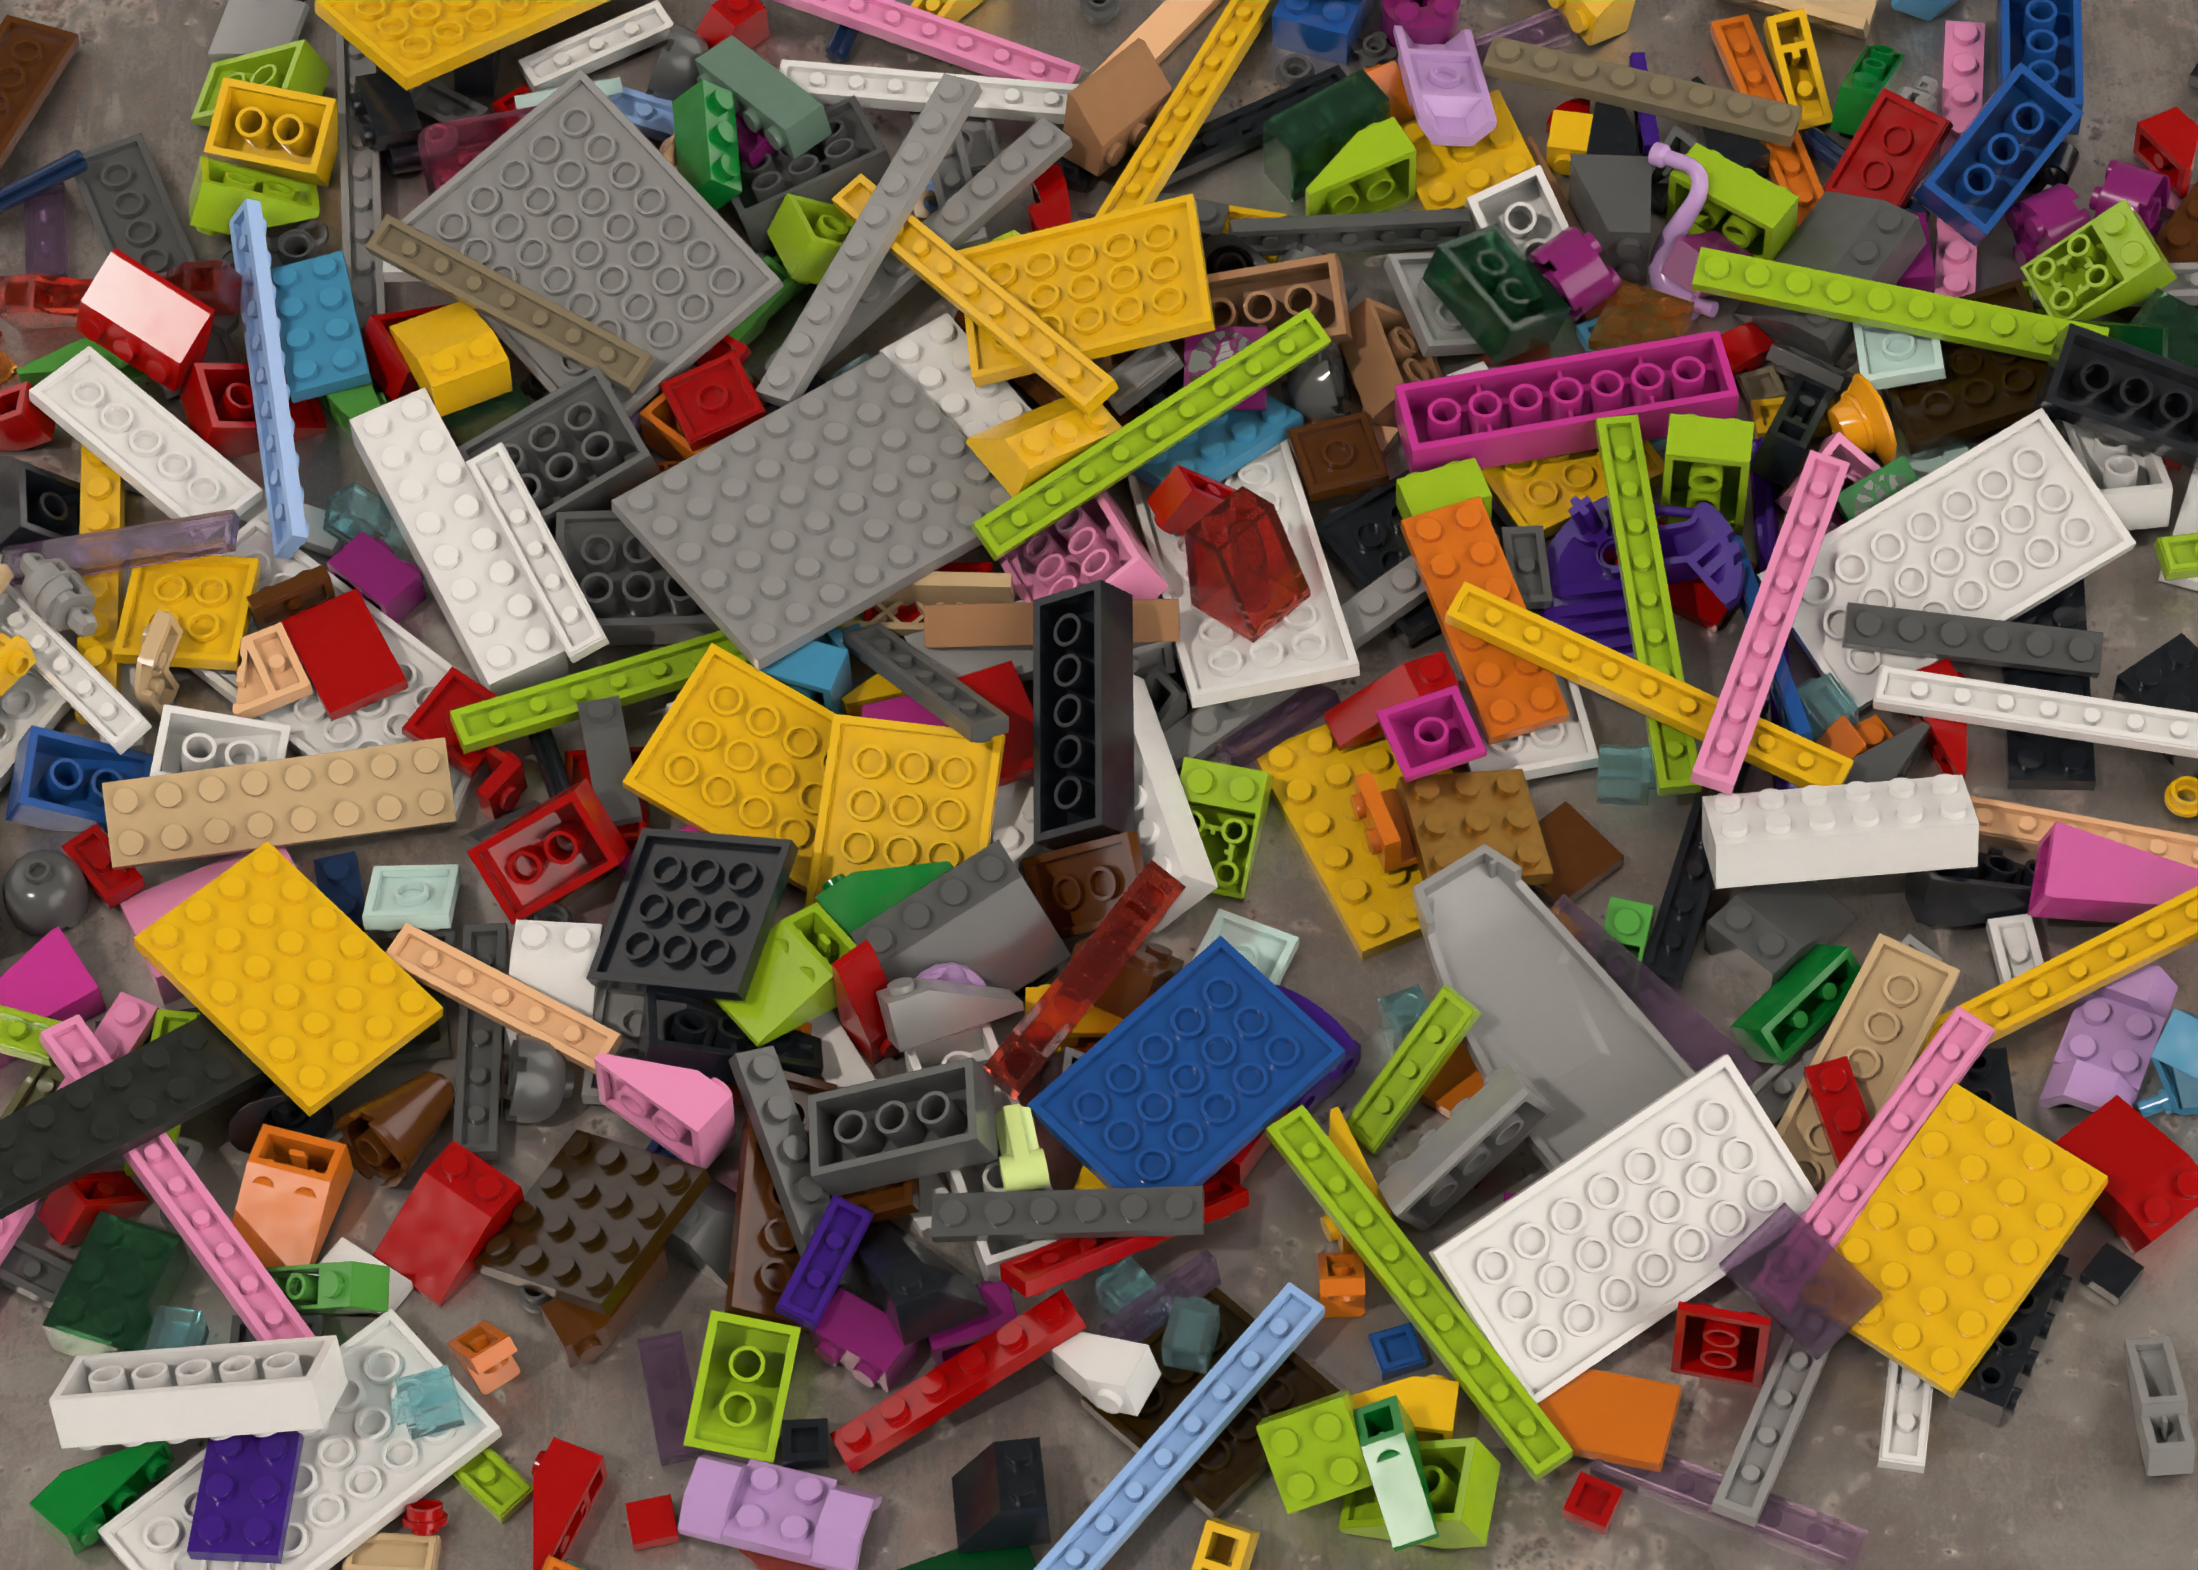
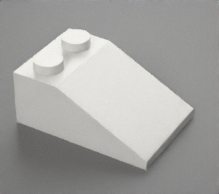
M1538 165L1468 197L1464 204L1465 208L1469 210L1470 219L1486 252L1517 309L1547 296L1530 268V264L1534 261L1528 259V255L1569 227L1541 165Z
M2060 420L2064 440L2127 530H2145L2169 526L2173 486L2160 456Z
M164 704L150 776L285 759L291 725Z
M516 919L510 955L509 976L593 1019L598 987L592 985L586 977L604 932L603 925ZM506 1027L504 1059H508L512 1042L516 1040L517 1034Z

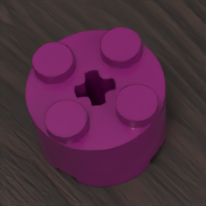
M1382 0V32L1387 34V41L1392 47H1397L1393 34L1394 25L1403 26L1411 40L1416 44H1446L1460 32L1461 0Z
M2112 159L2106 170L2103 187L2096 186L2092 192L2089 209L2095 211L2094 218H2096L2125 198L2142 218L2155 239L2163 223L2162 220L2158 219L2161 206L2165 208L2168 206L2170 177L2154 170Z
M2066 184L2054 185L2018 201L2004 213L2006 222L2012 229L2016 245L2013 246V253L2021 267L2092 220L2086 208L2079 211L2073 201L2079 196Z
M1575 226L1567 227L1528 255V259L1534 261L1530 264V268L1539 285L1552 302L1556 299L1560 302L1562 301L1566 308L1560 312L1572 322L1577 321L1615 294L1616 289L1622 285L1616 271L1610 265L1605 266L1598 254L1602 252V248L1597 239L1590 232H1586L1583 235Z

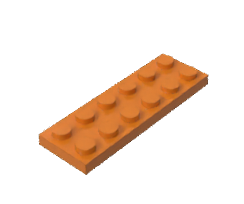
M1475 497L1401 520V531L1488 745L1568 721L1570 713L1553 672L1445 623V615L1464 581L1527 610L1481 497Z

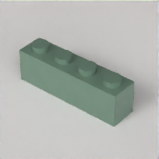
M733 35L695 59L700 75L697 77V82L704 79L732 91L735 113L743 117L744 122L751 131L755 133L759 131L763 134L774 149H782L793 159H796L832 134L823 104Z

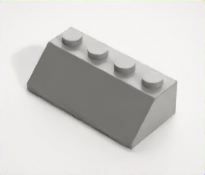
M1508 1063L1505 1067L1493 1070L1483 1081L1484 1087L1472 1098L1463 1099L1452 1109L1450 1119L1439 1129L1434 1128L1422 1136L1418 1142L1419 1148L1407 1159H1400L1389 1167L1385 1173L1386 1178L1378 1187L1396 1217L1426 1232L1555 1111L1554 1107L1524 1073Z

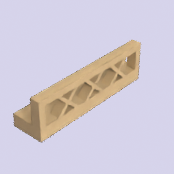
M1717 0L1769 15H1777L1805 8L1809 26L1867 41L1878 6L1877 0Z
M932 571L922 579L874 605L873 607L880 614L871 621H854L853 617L843 623V629L860 623L862 627L881 623L897 636H906L924 630V623H919L924 622L923 605L1015 602V591L1012 573ZM914 603L917 606V610L922 614L914 621L900 622L894 616L898 613L900 605L908 606Z

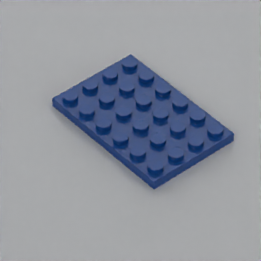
M1219 936L1027 1104V1107L1031 1108L1032 1116L1107 1188L1202 1186L1343 1061L1346 1050L1222 936Z

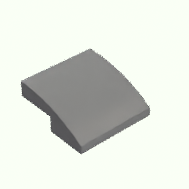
M229 0L207 55L213 62L295 42L299 38L310 7L307 3L298 0Z

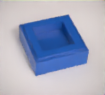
M1411 1322L1368 1335V1344L1382 1381L1426 1368V1361Z

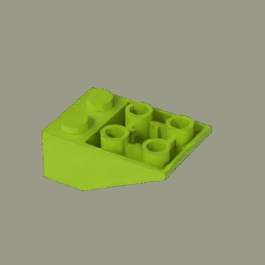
M2125 198L2020 267L2047 314L2052 317L2088 321L2142 302L2177 279L2176 274L2142 218Z
M1184 757L1180 781L1218 887L1211 893L1245 900L1266 820L1274 776L1266 771Z
M816 902L782 919L769 931L744 1002L723 999L714 1000L759 1048L838 1007L831 964L857 945Z

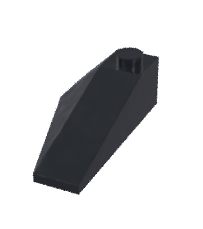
M1989 847L1987 854L1978 852V867L1906 873L1905 899L1915 921L1929 927H1938L1940 925L1960 927L1985 923L1987 919L2028 914L2036 860L2031 859L2025 865L2003 856L2002 850Z
M648 986L646 988L637 1060L698 1070L709 1079L715 1077L728 1085L737 1084L728 1061L735 1053L774 1046L783 1071L802 1076L822 1074L824 1067L821 1038L793 1029L758 1048L725 1011L703 1004L704 998L672 995Z
M889 1219L869 1225L854 1257L904 1346L989 1314L986 1303L969 1277Z

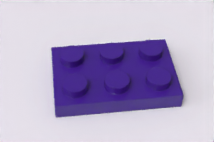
M297 1431L276 1432L267 1437H256L253 1434L235 1435L218 1441L208 1438L187 1547L190 1559L281 1564L304 1441L301 1433Z

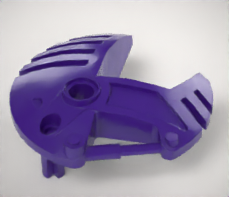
M1574 496L1570 500L1573 507L1568 510L1572 518L1558 531L1546 550L1553 602L1551 608L1538 610L1539 615L1635 659L1619 564L1612 565L1617 559L1607 496L1593 503L1588 496H1585L1582 500ZM1653 502L1656 517L1663 515L1690 518L1684 522L1657 526L1667 584L1670 585L1700 578L1730 612L1740 602L1745 576L1743 561L1738 562L1743 556L1737 539L1732 542L1735 534L1730 524L1708 502H1701L1695 508L1661 505L1659 502Z

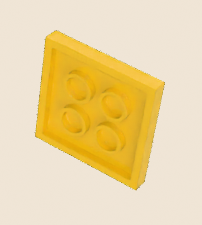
M1499 89L1489 92L1497 119L1496 128L1472 147L1433 145L1417 124V120L1400 125L1417 150L1416 197L1422 210H1440L1443 208L1465 209L1464 204L1468 197L1536 166Z
M136 550L112 653L115 663L137 664L142 648L143 631L147 624L152 623L156 611L159 610L172 613L184 631L169 667L237 671L241 665L242 637L247 636L251 619L247 596L256 593L262 568L259 558Z

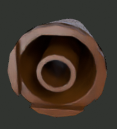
M426 1071L346 1112L335 1124V1131L341 1128L343 1135L337 1142L347 1145L353 1167L362 1176L370 1180L375 1175L385 1180L380 1186L386 1188L396 1187L405 1180L455 1103L454 1087L444 1075Z

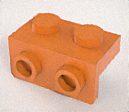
M1372 772L1355 776V794L1350 795L1351 808L1355 818L1362 820L1369 851L1372 855H1377L1384 873L1417 864L1396 789L1391 788L1380 792Z

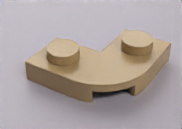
M159 610L156 611L152 623L147 624L143 631L142 648L137 660L134 678V690L138 703L150 720L158 722L161 721L164 704H173L180 687L170 672L169 666L184 632L172 613Z

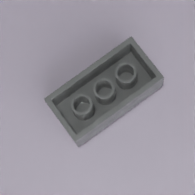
M973 1057L808 1096L811 1178L831 1196L833 1194L841 1196L998 1160L994 1078Z

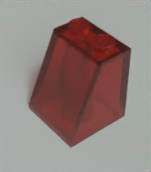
M1244 486L1237 489L1184 532L1191 605L1254 643L1311 596L1310 588L1274 504Z

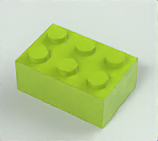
M1695 143L1686 155L1703 165L1708 175L1709 188L1705 203L1687 236L1717 231L1751 253L1753 257L1773 261L1796 231L1799 196L1793 194L1786 187L1778 186L1759 176L1752 169L1744 168L1728 160L1719 152L1709 150ZM1673 169L1669 175L1666 225L1687 198L1692 184L1690 176L1686 172Z
M1670 413L1661 505L1695 508L1701 502H1708L1723 515L1730 524L1734 534L1742 536L1754 422L1742 421L1737 418L1721 419L1701 417L1695 414L1681 415ZM1660 515V520L1668 524L1684 522L1690 519Z

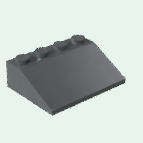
M855 95L825 108L832 134L796 159H793L782 149L776 150L771 155L766 153L764 155L765 159L753 168L747 162L739 159L742 192L730 200V203L756 254L764 250L775 249L767 234V230L787 193L833 204L831 199L860 173L876 186L879 184L891 160L885 146Z
M1826 191L1773 261L1895 285L1927 242L1917 215L1885 200ZM1742 301L1734 312L1736 318L1746 323L1752 321L1762 331L1832 366H1835L1855 339L1853 322L1748 301Z
M599 366L594 367L457 447L466 462L502 442L555 541L556 512L612 510L611 500L661 473Z
M612 510L556 512V543L610 642L605 646L676 644L720 630Z
M999 839L850 933L857 946L866 939L872 945L888 983L902 977L914 979L920 972L935 964L954 962L970 967L982 977L986 986L1010 989L1015 994L1069 960L1072 956Z

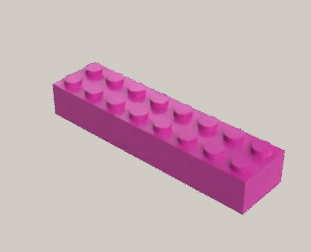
M1716 330L1395 385L1394 415L1410 473L1428 471L1442 467L1451 461H1463L1473 457L1476 458L1480 469L1599 449L1595 430L1596 418L1638 414L1642 441L1667 437L1670 413L1681 415L1695 414L1701 417L1721 419L1737 418L1739 394L1720 332Z

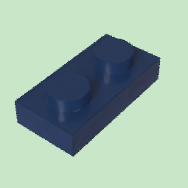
M352 851L314 859L313 863L318 889L363 932H369L370 930H364L362 915L365 898L356 852Z

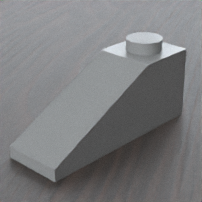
M902 977L888 983V988L876 991L888 1039L900 1053L1024 1010L1023 1002L1010 989Z

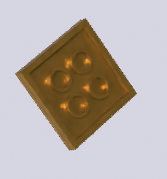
M1523 769L1434 774L1409 782H1405L1404 777H1399L1396 789L1422 881L1483 844H1486L1522 867L1521 879L1527 885L1550 884L1554 873Z

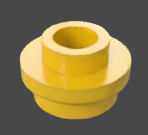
M2181 776L2167 786L2164 802L2173 814L2184 818L2198 816L2197 778ZM2181 797H2188V798H2190L2192 801H2184V800H2182V799H2180V798H2181Z

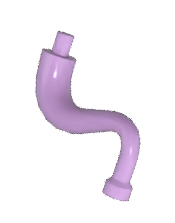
M1656 142L1651 147L1648 155L1649 164L1658 168L1668 166L1684 171L1690 176L1692 184L1687 198L1656 239L1648 268L1650 284L1657 298L1668 309L1691 320L1697 319L1700 314L1713 318L1719 309L1718 302L1707 299L1706 296L1698 298L1660 273L1677 238L1688 234L1705 203L1709 188L1708 175L1703 165L1688 155L1672 151L1667 144Z

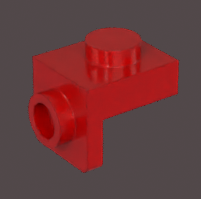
M490 746L484 752L492 774L476 790L482 814L493 821L501 817L505 811L513 809L519 801L520 795L528 786L522 761L508 750L502 752L496 747Z

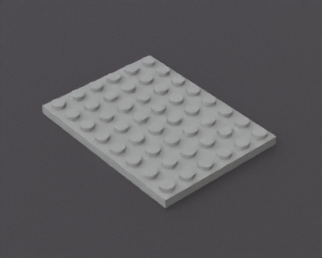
M582 69L401 220L651 354L655 361L633 394L608 381L629 418L661 391L659 383L683 373L784 287L780 278ZM476 311L549 393L588 371Z
M881 352L611 500L612 512L749 662L760 671L922 579L932 571H936L980 546L982 543L971 529L972 524L1012 497L966 444L967 439Z

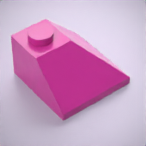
M1457 685L1376 711V717L1405 782L1487 756V750Z

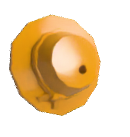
M1856 373L1853 375L1848 389L1841 394L1840 401L1827 411L1829 428L1832 435L1840 432L1863 453H1872L1886 465L1896 459L1897 442L1892 422L1881 396L1868 379L1860 373Z

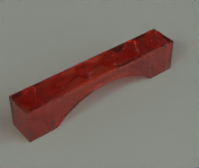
M223 259L184 262L173 269L157 273L215 310L214 316L240 314L242 275ZM39 273L0 276V317L17 330L76 326L80 302L94 279L57 277Z
M1152 859L1148 862L1062 973L986 1062L983 1068L994 1078L995 1085L1015 1101L1020 1097L1180 899L1186 886Z

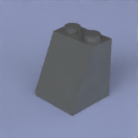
M1571 154L1568 203L1584 233L1590 232L1597 239L1602 248V252L1598 254L1605 266L1610 265L1616 271L1623 284L1647 283L1652 165L1648 162V156Z

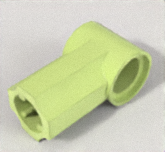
M1020 1104L1003 1106L996 1113L997 1144L1001 1154L998 1159L1004 1191H1036L1050 1188L1045 1153L1043 1148L1039 1149L1031 1108L1021 1106Z

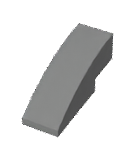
M2171 1337L2125 1339L2124 1349L2131 1400L2147 1477L2194 1473L2196 1445L2187 1416L2188 1398Z

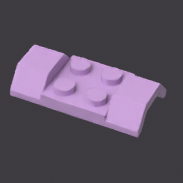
M1394 25L1393 34L1399 53L1398 65L1409 106L1413 107L1417 124L1433 145L1472 147L1494 130L1497 119L1471 29H1463L1446 44L1424 45L1414 43L1403 26Z
M2149 963L2076 1001L2039 1099V1106L2049 1108L2067 1103L2095 1112L2118 1095L2134 1108L2152 1060L2151 1054L2161 1036L2178 990V986L2160 966Z
M706 1453L697 1458L685 1489L678 1524V1534L825 1570H857L862 1541L873 1511L880 1508L882 1495L838 1485L837 1479L750 1459L746 1463Z

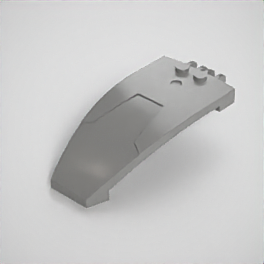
M1483 844L1415 885L1412 897L1426 948L1440 988L1443 985L1451 986L1482 1012L1462 1041L1483 1080L1493 1070L1505 1067L1509 1063L1522 1071L1554 1107L1555 1111L1524 1139L1547 1169L1551 1171L1695 1073L1625 992L1521 879L1522 867L1488 845Z

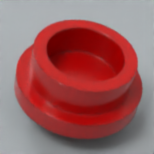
M420 1499L407 1504L406 1513L402 1515V1525L405 1528L411 1529L412 1533L418 1536L437 1534L441 1527L448 1524V1513L443 1510V1502L436 1499Z

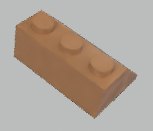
M1136 39L1067 95L1063 132L1071 138L1073 147L1062 157L1097 177L1111 166L1118 165L1123 156L1134 147H1139L1172 94L1170 84L1144 40Z
M1365 298L1349 312L1353 340L1339 342L1338 347L1351 372V382L1357 389L1363 404L1362 411L1367 412L1370 422L1374 425L1398 429L1394 415L1395 385L1441 378L1443 374L1436 356L1423 357L1404 312Z

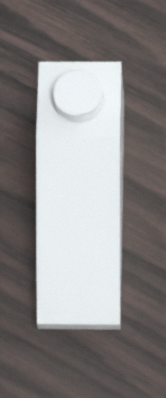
M1081 1331L1040 1356L1042 1360L1097 1408L1111 1414L1124 1413L1138 1416L1161 1376L1149 1345Z

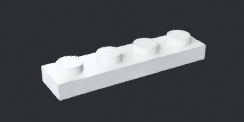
M655 0L517 60L519 71L533 92L559 87L580 69L587 75L669 39L667 37L674 23L660 2Z

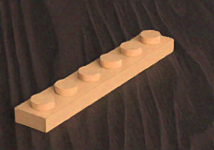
M405 923L385 952L414 980L517 1034L531 1035L549 1042L565 1059L595 1075L594 1058L599 1053L615 1055L624 1042L620 1033L408 923Z

